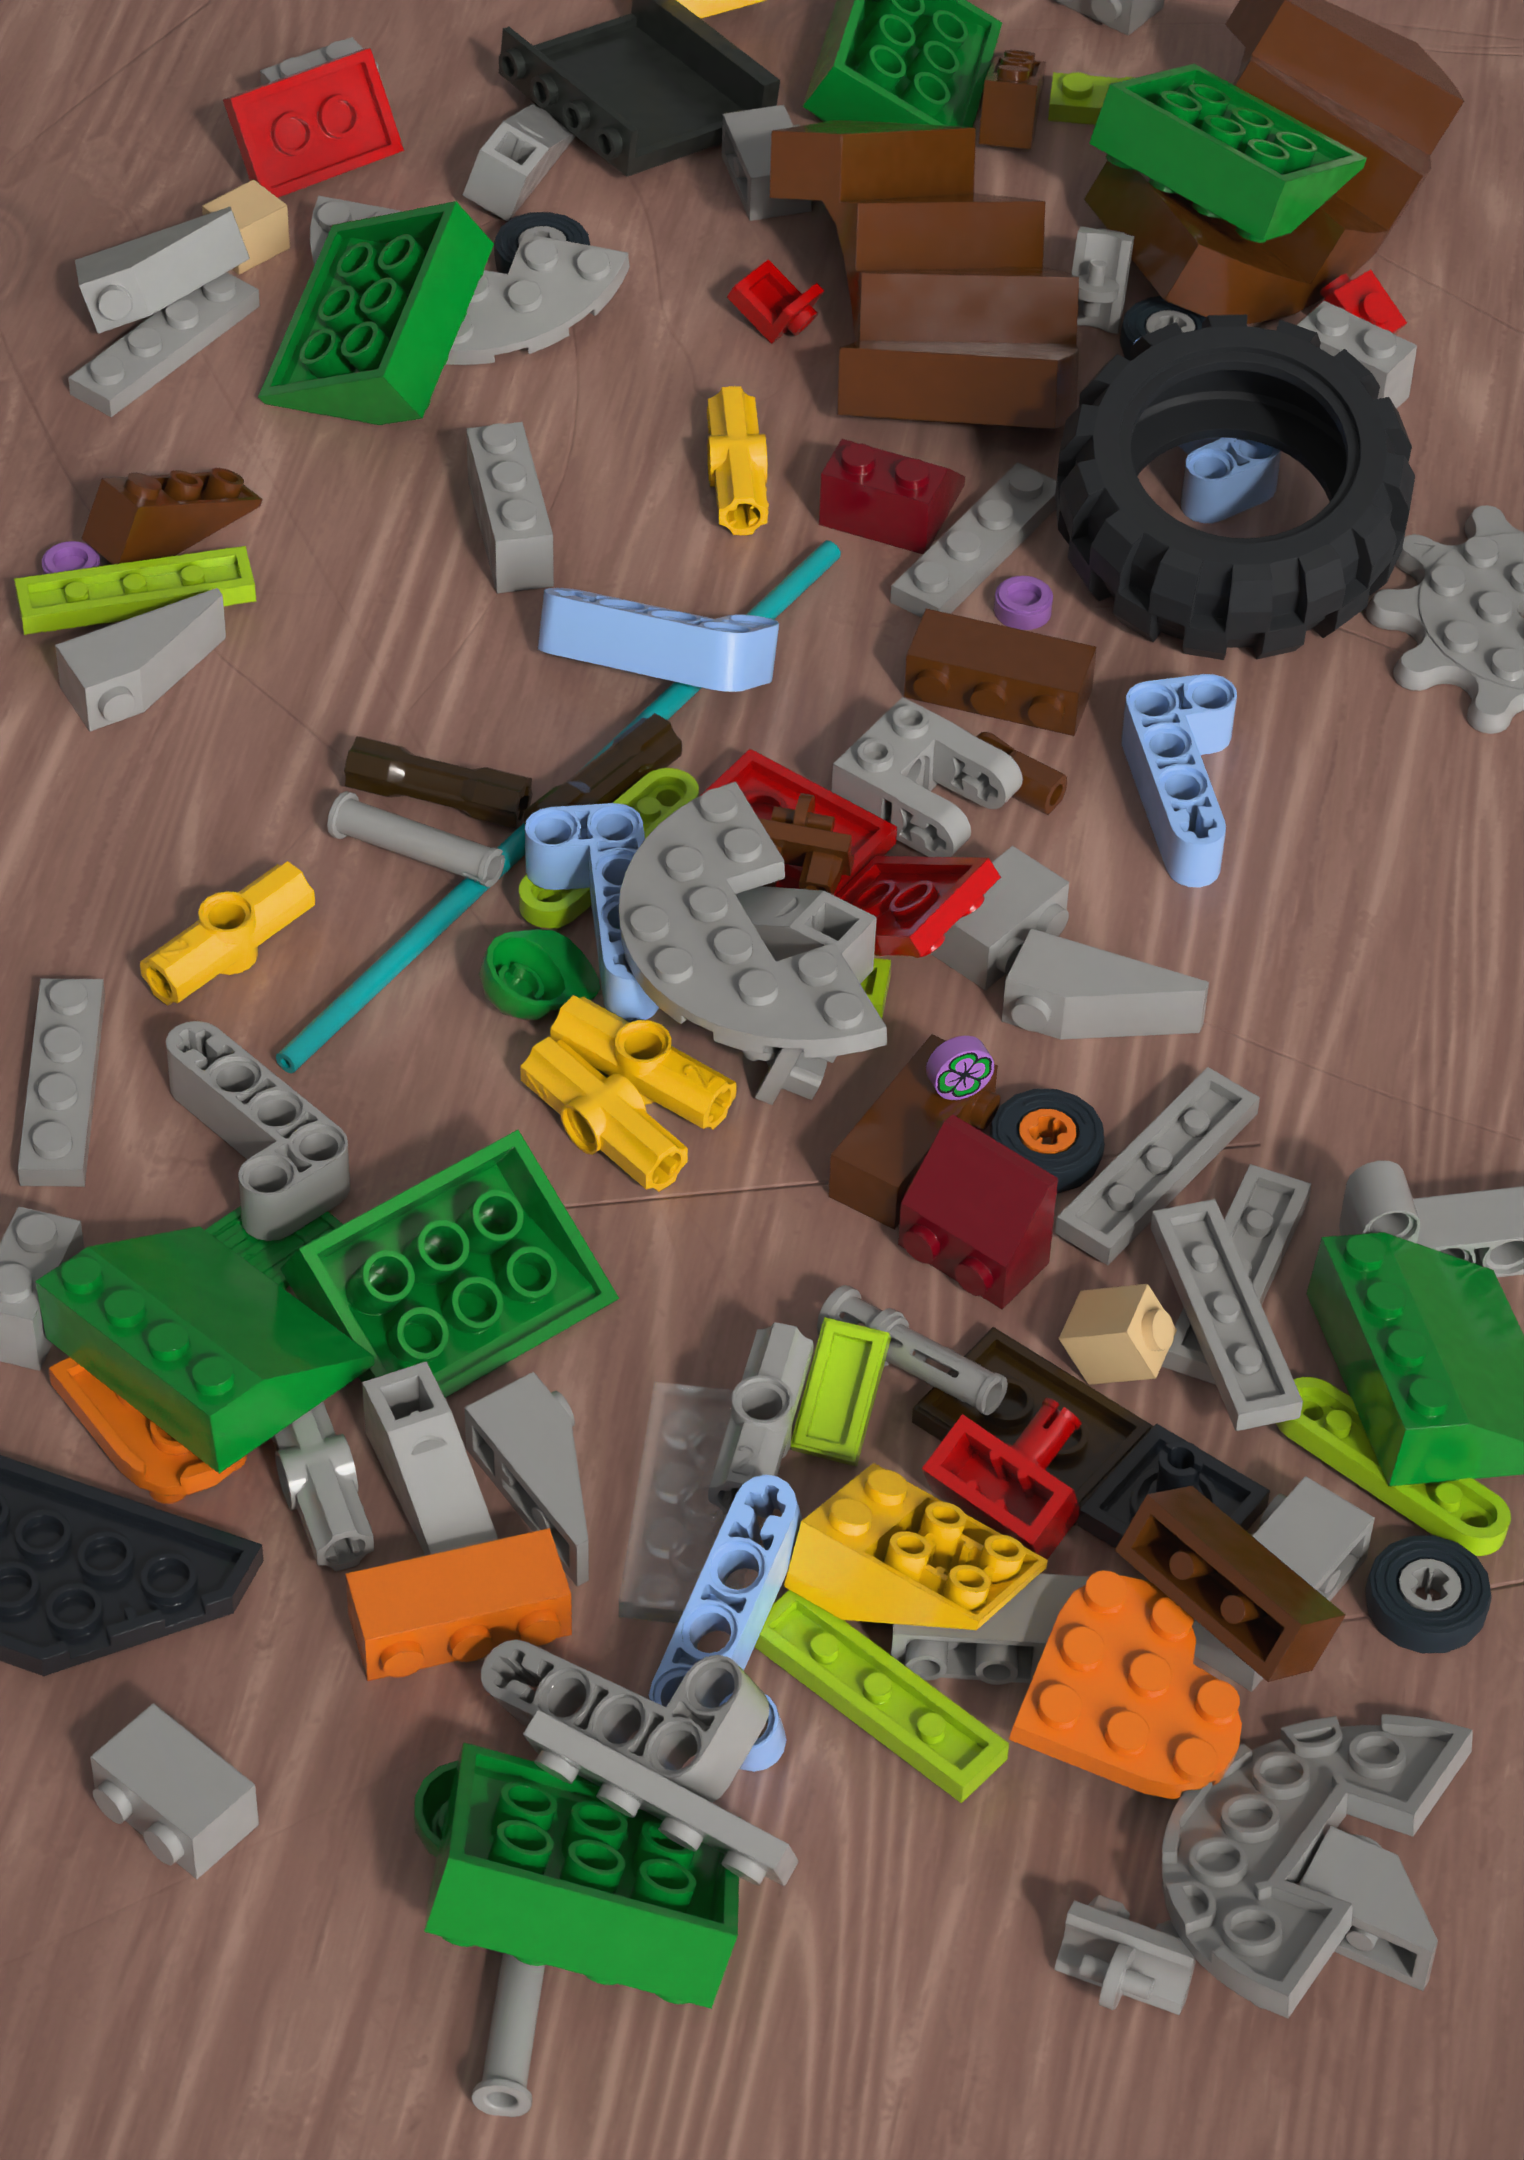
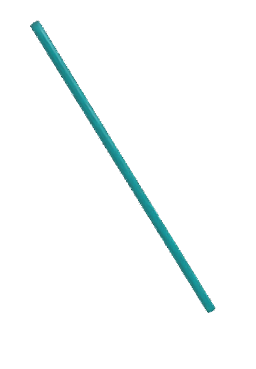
M824 541L746 615L761 616L775 620L841 557L839 547L832 541ZM673 682L585 766L610 748L617 737L640 719L649 718L655 713L669 720L701 687ZM524 823L497 847L503 851L502 855L505 856L504 868L500 878L525 855ZM465 877L276 1054L278 1065L287 1073L292 1074L298 1070L490 887Z

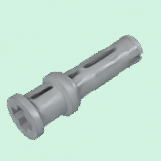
M847 1285L837 1288L823 1304L817 1322L818 1335H820L824 1317L855 1325L863 1323L867 1328L890 1333L891 1341L884 1366L892 1364L921 1379L928 1385L938 1388L958 1400L975 1407L977 1411L985 1415L993 1413L1003 1401L1007 1390L1006 1377L999 1373H993L956 1353L954 1350L910 1329L908 1321L901 1312L891 1308L881 1310L862 1300L859 1291ZM842 1312L845 1313L843 1319L840 1317ZM930 1358L959 1373L958 1377L954 1378L925 1362L926 1359Z

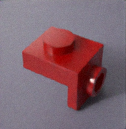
M768 259L738 282L727 295V298L773 344L786 332L790 331L794 336H797L811 324L818 315L813 306L825 290L816 283L802 294Z
M1371 269L1353 280L1345 273L1320 291L1324 298L1323 301L1340 307L1393 334L1407 324V321Z

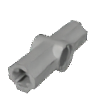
M774 1322L772 1326L766 1329H757L742 1381L737 1384L732 1393L731 1417L708 1491L709 1502L717 1505L724 1512L725 1516L736 1493L745 1482L756 1476L778 1475L782 1458L787 1455L791 1448L792 1423L814 1350L813 1340L800 1333L797 1326Z
M321 1402L270 1439L273 1441L276 1449V1467L286 1503L290 1510H298L317 1565H326L332 1567L335 1571L359 1565L365 1555L374 1551V1537L372 1527L368 1523L364 1512V1506L361 1504L357 1493V1474L348 1442L343 1434H335L324 1402Z

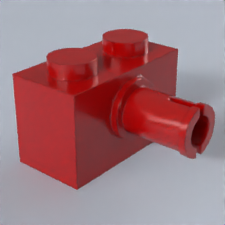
M1046 1397L1042 1402V1407L1015 1443L1011 1445L1004 1443L962 1414L921 1468L932 1492L948 1503L956 1505L968 1516L1002 1535L1015 1538L1024 1547L1048 1560L1077 1521L1080 1505L1074 1490L1048 1473L1046 1469L1073 1432L1081 1426V1421L1066 1407L1059 1411L1057 1409L1059 1403Z

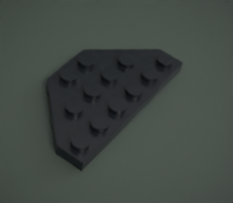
M0 1455V1661L46 1676L233 1614L264 1561L262 1544Z

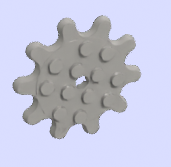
M1483 505L1474 509L1467 518L1464 530L1468 540L1463 544L1444 545L1417 534L1404 537L1402 552L1395 565L1411 575L1418 585L1410 589H1383L1378 591L1367 605L1366 617L1372 625L1378 628L1398 630L1409 634L1418 644L1417 647L1405 652L1394 666L1393 677L1400 686L1409 690L1421 691L1435 685L1452 684L1464 689L1471 698V704L1467 712L1468 723L1482 733L1494 734L1506 730L1512 718L1517 713L1524 711V618L1522 617L1524 616V532L1514 528L1498 508Z

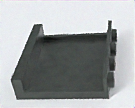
M633 0L630 14L534 46L510 27L503 28L499 74L626 177L721 144L722 120L725 113L777 106L780 80L677 0Z

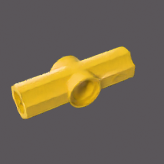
M740 386L722 387L718 394L708 398L707 423L708 434L710 435L707 439L709 486L715 487L719 525L730 529L733 535H752L759 526L768 522L769 503L766 496L767 487H765L767 484L765 434H759L755 397L746 394Z
M287 861L283 865L277 864L238 893L229 891L215 893L201 903L198 911L199 920L140 961L141 976L150 986L153 995L169 1006L173 1002H181L218 974L232 975L242 973L256 962L258 946L315 906L314 890L307 883L303 872Z
M573 995L560 1008L558 1017L550 1029V1038L554 1041L563 1040L596 1069L609 1076L617 1073L626 1077L636 1087L645 1105L656 1102L702 1129L708 1127L714 1130L726 1118L728 1109L736 1097L737 1085L735 1081L673 1047L669 1031L654 1021L636 1020L628 1022L584 996L578 998Z
M547 1037L532 1047L530 1055L520 1066L521 1081L561 1115L565 1131L580 1150L591 1155L601 1150L646 1190L654 1188L660 1192L675 1182L678 1173L688 1162V1148L646 1112L641 1095L626 1077L614 1073L606 1078L563 1040L554 1041L552 1038Z

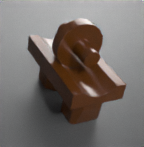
M801 793L795 810L774 806L771 820L761 818L759 820L784 859V864L802 867L799 889L822 890L833 895L841 876H851L855 860L854 855H851L852 835L833 832L835 817L815 814V796ZM777 881L763 886L776 887Z

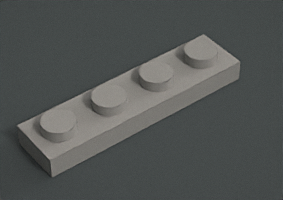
M227 272L156 312L69 376L70 395L109 417H113L260 306L259 289Z
M1017 462L891 585L890 603L921 618L926 608L951 614L1056 509L1055 491L1057 480Z
M40 978L18 1162L20 1186L85 1187L105 1004L103 979Z
M1207 1067L1057 1216L1055 1234L1109 1265L1151 1222L1153 1211L1164 1209L1258 1114L1260 1097Z
M1250 1164L1224 1220L1262 1306L1308 1204L1312 1184ZM1183 1308L1175 1325L1177 1331L1173 1343L1167 1352L1162 1367L1216 1385L1186 1311Z
M1216 1199L1153 1211L1151 1220L1152 1233L1235 1431L1299 1419L1303 1400Z
M538 1709L523 1733L524 1737L536 1753H538L534 1763L547 1773L568 1784H572L577 1775L600 1787L596 1797L626 1816L634 1818L639 1808L663 1821L658 1829L662 1834L689 1850L696 1852L701 1843L714 1848L726 1855L721 1863L726 1869L754 1885L760 1886L764 1877H767L785 1887L799 1862L788 1843Z

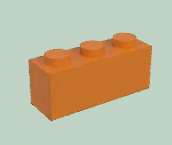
M550 1528L345 1573L348 1615L367 1681L389 1676L396 1678L406 1677L420 1669L455 1661H476L485 1657L495 1647L505 1641L521 1640L535 1646H542L556 1638L572 1635L571 1591Z

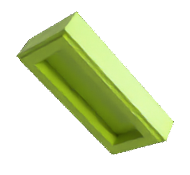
M824 1317L791 1439L792 1451L848 1465H858L891 1341L890 1333Z

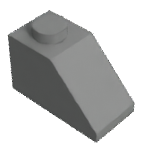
M1330 1826L1300 1885L1353 1904L1352 1926L1334 1952L1424 1991L1430 1978L1438 1939L1399 1856L1383 1849L1377 1842L1366 1836L1351 1835Z

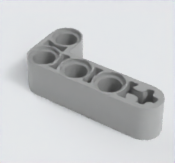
M190 1021L177 1025L168 1033L166 1050L170 1093L176 1101L247 1159L240 1167L238 1179L242 1226L249 1235L266 1241L280 1240L301 1229L347 1198L350 1191L347 1135L338 1125L216 1026L202 1021Z
M1391 1161L1367 1163L1357 1168L1349 1176L1339 1223L1341 1236L1385 1232L1492 1269L1497 1277L1524 1274V1186L1413 1199L1404 1171L1397 1163Z
M511 1640L503 1642L488 1654L481 1668V1681L485 1690L522 1725L527 1727L538 1709L711 1803L719 1799L728 1789L762 1732L769 1716V1702L765 1693L737 1663L729 1657L721 1655L708 1656L696 1662L686 1673L667 1707L526 1641ZM530 1686L538 1687L536 1692ZM732 1693L728 1701L719 1706L723 1699ZM581 1705H583V1706L580 1708V1710H579L577 1713L574 1714V1712L578 1709V1707L581 1706ZM639 1729L638 1733L631 1740L627 1741L633 1732ZM695 1755L692 1762L682 1769L686 1761Z

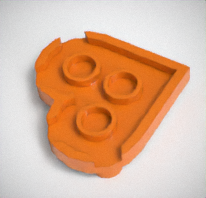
M68 1357L49 1367L52 1387L117 1469L136 1486L148 1490L150 1496L159 1503H176L186 1495L214 1487L233 1471L241 1468L247 1460L246 1455L219 1474L72 1358Z
M1102 1570L1093 1573L1088 1578L1086 1585L1073 1591L1059 1611L1014 1722L1009 1740L1141 1793L1167 1799L1180 1798L1182 1791L1202 1789L1211 1782L1213 1786L1221 1781L1233 1763L1239 1749L1242 1727L1238 1713L1240 1697L1237 1690L1231 1684L1218 1680L1213 1675L1193 1664L1196 1647V1637L1192 1627L1194 1623L1193 1617L1151 1582L1122 1575L1119 1576L1112 1571Z

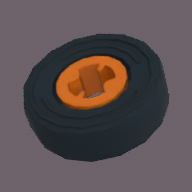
M1032 1089L1015 1094L999 1107L990 1126L989 1136L1056 1176L1058 1178L1057 1193L1078 1188L1093 1177L1104 1154V1128L1095 1109L1077 1095L1058 1089ZM1042 1137H1050L1051 1144L1053 1145L1042 1144Z

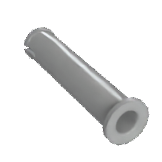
M348 791L341 793L330 808L327 827L329 834L334 838L343 839L350 836L480 882L481 885L487 887L493 886L502 874L505 856L502 855L503 851L499 848H491L359 802L358 796Z
M502 1953L482 2082L475 2085L472 2091V2102L479 2110L486 2114L517 2117L527 2113L532 2105V2095L527 2089L545 1965H528L505 1953Z

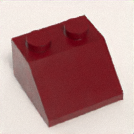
M841 439L821 473L819 525L924 554L930 548L965 486V476L949 468L924 462L920 459Z
M951 1114L940 1128L901 1202L898 1245L906 1249L915 1260L924 1264H930L957 1281L968 1293L974 1296H981L1003 1310L1049 1264L1058 1178Z

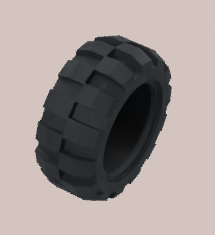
M1247 314L1208 315L1202 323V329L1183 333L1178 323L1175 322L1142 336L1131 346L1130 360L1116 354L1080 392L1079 407L1066 419L1059 451L1055 491L1057 528L1069 545V561L1098 602L1111 596L1115 598L1113 614L1120 623L1151 642H1154L1161 632L1183 640L1184 654L1224 660L1227 648L1253 647L1257 660L1296 651L1304 645L1306 631L1310 629L1315 630L1322 638H1325L1367 607L1369 595H1372L1388 582L1402 552L1415 482V474L1409 465L1412 445L1399 412L1390 397L1378 399L1380 385L1374 375L1345 348L1335 356H1332L1320 349L1321 342L1317 332L1283 320L1279 321L1276 330L1247 326ZM1218 437L1247 439L1274 447L1301 463L1320 483L1330 503L1312 519L1279 534L1257 538L1224 537L1192 528L1166 513L1148 495L1138 475L1150 462L1161 454L1188 442Z

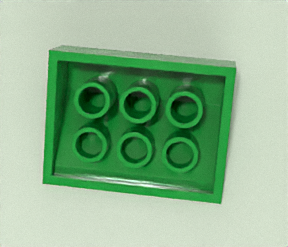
M837 0L802 107L812 112L823 122L845 120L973 127L984 89L985 78L991 65L1003 22L967 0Z
M1195 63L1110 84L1089 142L1092 146L1107 153L1106 159L1110 163L1121 168L1139 171L1150 178L1149 183L1156 189L1167 193L1180 194L1193 202L1192 207L1197 212L1208 217L1222 218L1237 227L1236 232L1240 236L1259 243L1292 233L1360 172L1367 160L1361 154Z
M457 201L332 225L258 398L267 405L376 425L422 419L430 405L431 396L443 367L448 361L449 353L459 328L466 317L467 309L478 282L483 276L484 268L494 243Z
M519 1130L508 1134L299 1248L280 1268L298 1300L374 1355L375 1365L358 1376L361 1382L426 1361L445 1398L619 1299Z
M200 1226L88 1246L35 1281L46 1339L219 1474L375 1365L374 1355Z
M1385 1232L1321 1237L1306 1294L1348 1393L1352 1397L1360 1421L1388 1486L1456 1481L1457 1479L1466 1478L1478 1479L1523 1475L1524 1334L1494 1270Z
M463 1742L430 1886L424 1932L441 1936L447 1942L457 1946L470 1947L475 1945L509 1954L528 1965H550L580 1973L599 1984H621L654 1993L670 2003H691L712 2009L738 1937L739 1876L721 1864L726 1855L704 1843L700 1844L696 1852L679 1845L658 1830L663 1822L662 1820L640 1808L634 1818L620 1813L596 1797L600 1789L599 1786L579 1775L576 1776L572 1784H568L541 1769L534 1761Z

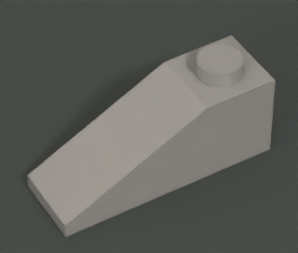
M230 206L76 259L75 265L80 290L99 334L153 315L250 258Z
M218 588L55 645L60 689L89 732L145 712L226 638L222 593Z
M1031 928L1005 980L1002 1022L1061 1040L1200 1033L1204 1025L1209 982Z
M532 1372L464 1407L466 1450L532 1532L550 1528L563 1570L578 1587L589 1581L588 1533L572 1427L575 1425L574 1415L564 1396L558 1391L550 1392L538 1376Z

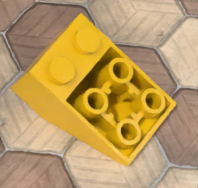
M873 1462L801 1521L784 1587L841 1620L977 1630L1047 1567L1048 1560L1027 1549L1015 1538L1002 1535L968 1516L956 1505L943 1502L909 1483L900 1474L884 1469Z

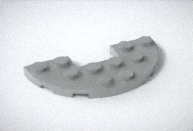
M318 195L310 226V246L314 266L332 225L402 211ZM524 233L508 274L484 270L467 309L466 317L452 345L446 365L494 363V355L509 353L526 348L528 353L531 354L568 337L571 326L589 313L596 316L613 298L630 268L628 252Z
M736 781L719 788L710 789L688 802L662 821L645 838L625 872L620 889V932L625 958L633 976L643 991L660 1009L680 1024L688 1019L712 1031L715 1042L763 1055L766 1046L804 1049V1058H816L863 1052L887 1045V1027L835 942L775 961L735 895L785 879L784 859Z
M1381 1714V1725L1340 1727L1337 1716L1282 1727L1281 1739L1253 1750L1245 1744L1239 1745L1235 1759L1221 1781L1214 1786L1211 1782L1202 1789L1184 1791L1175 1805L1166 1826L1162 1845V1888L1165 1905L1173 1927L1184 1945L1209 1973L1235 1993L1251 2001L1259 2008L1289 2018L1352 1926V1903L1298 1885V1882L1309 1868L1330 1826L1337 1828L1344 1817L1350 1815L1413 1837L1472 1752L1473 1730L1442 1721Z

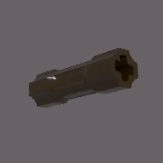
M654 713L649 718L640 719L617 737L610 748L564 784L555 786L529 806L524 813V824L526 825V820L532 813L543 808L613 803L646 774L657 769L667 768L682 754V740L675 734L671 722Z
M356 736L353 746L348 751L344 768L345 787L389 798L408 796L460 809L474 819L515 829L522 825L525 810L530 806L533 795L531 789L532 778L489 767L470 769L414 755L403 746L362 736Z

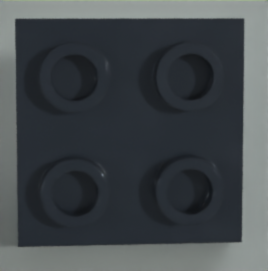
M1156 1423L1080 1508L1078 1526L1116 1549L1147 1494L1193 1486L1247 1531L1267 1508L1270 1490Z

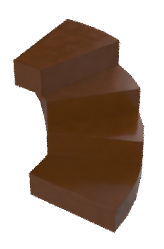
M1239 0L1225 23L1229 30L1245 46L1239 73L1233 85L1367 158L1364 168L1292 233L1267 240L1263 243L1250 241L1240 236L1236 232L1237 227L1222 218L1208 217L1197 212L1192 207L1193 202L1178 193H1167L1158 190L1149 183L1150 178L1135 169L1118 167L1108 160L1085 196V202L1108 230L1124 232L1126 235L1134 236L1131 259L1165 301L1204 317L1208 315L1247 314L1248 325L1294 315L1323 299L1320 291L1330 282L1345 273L1351 277L1375 255L1431 170L1430 155L1464 103V99L1458 89L1417 42L1326 0Z
M832 120L771 131L770 198L822 200L836 224L845 261L855 342L839 348L837 415L1056 429L1065 425L1066 419L1077 409L1079 277L1067 272L1043 267L1045 201L974 193L976 128Z

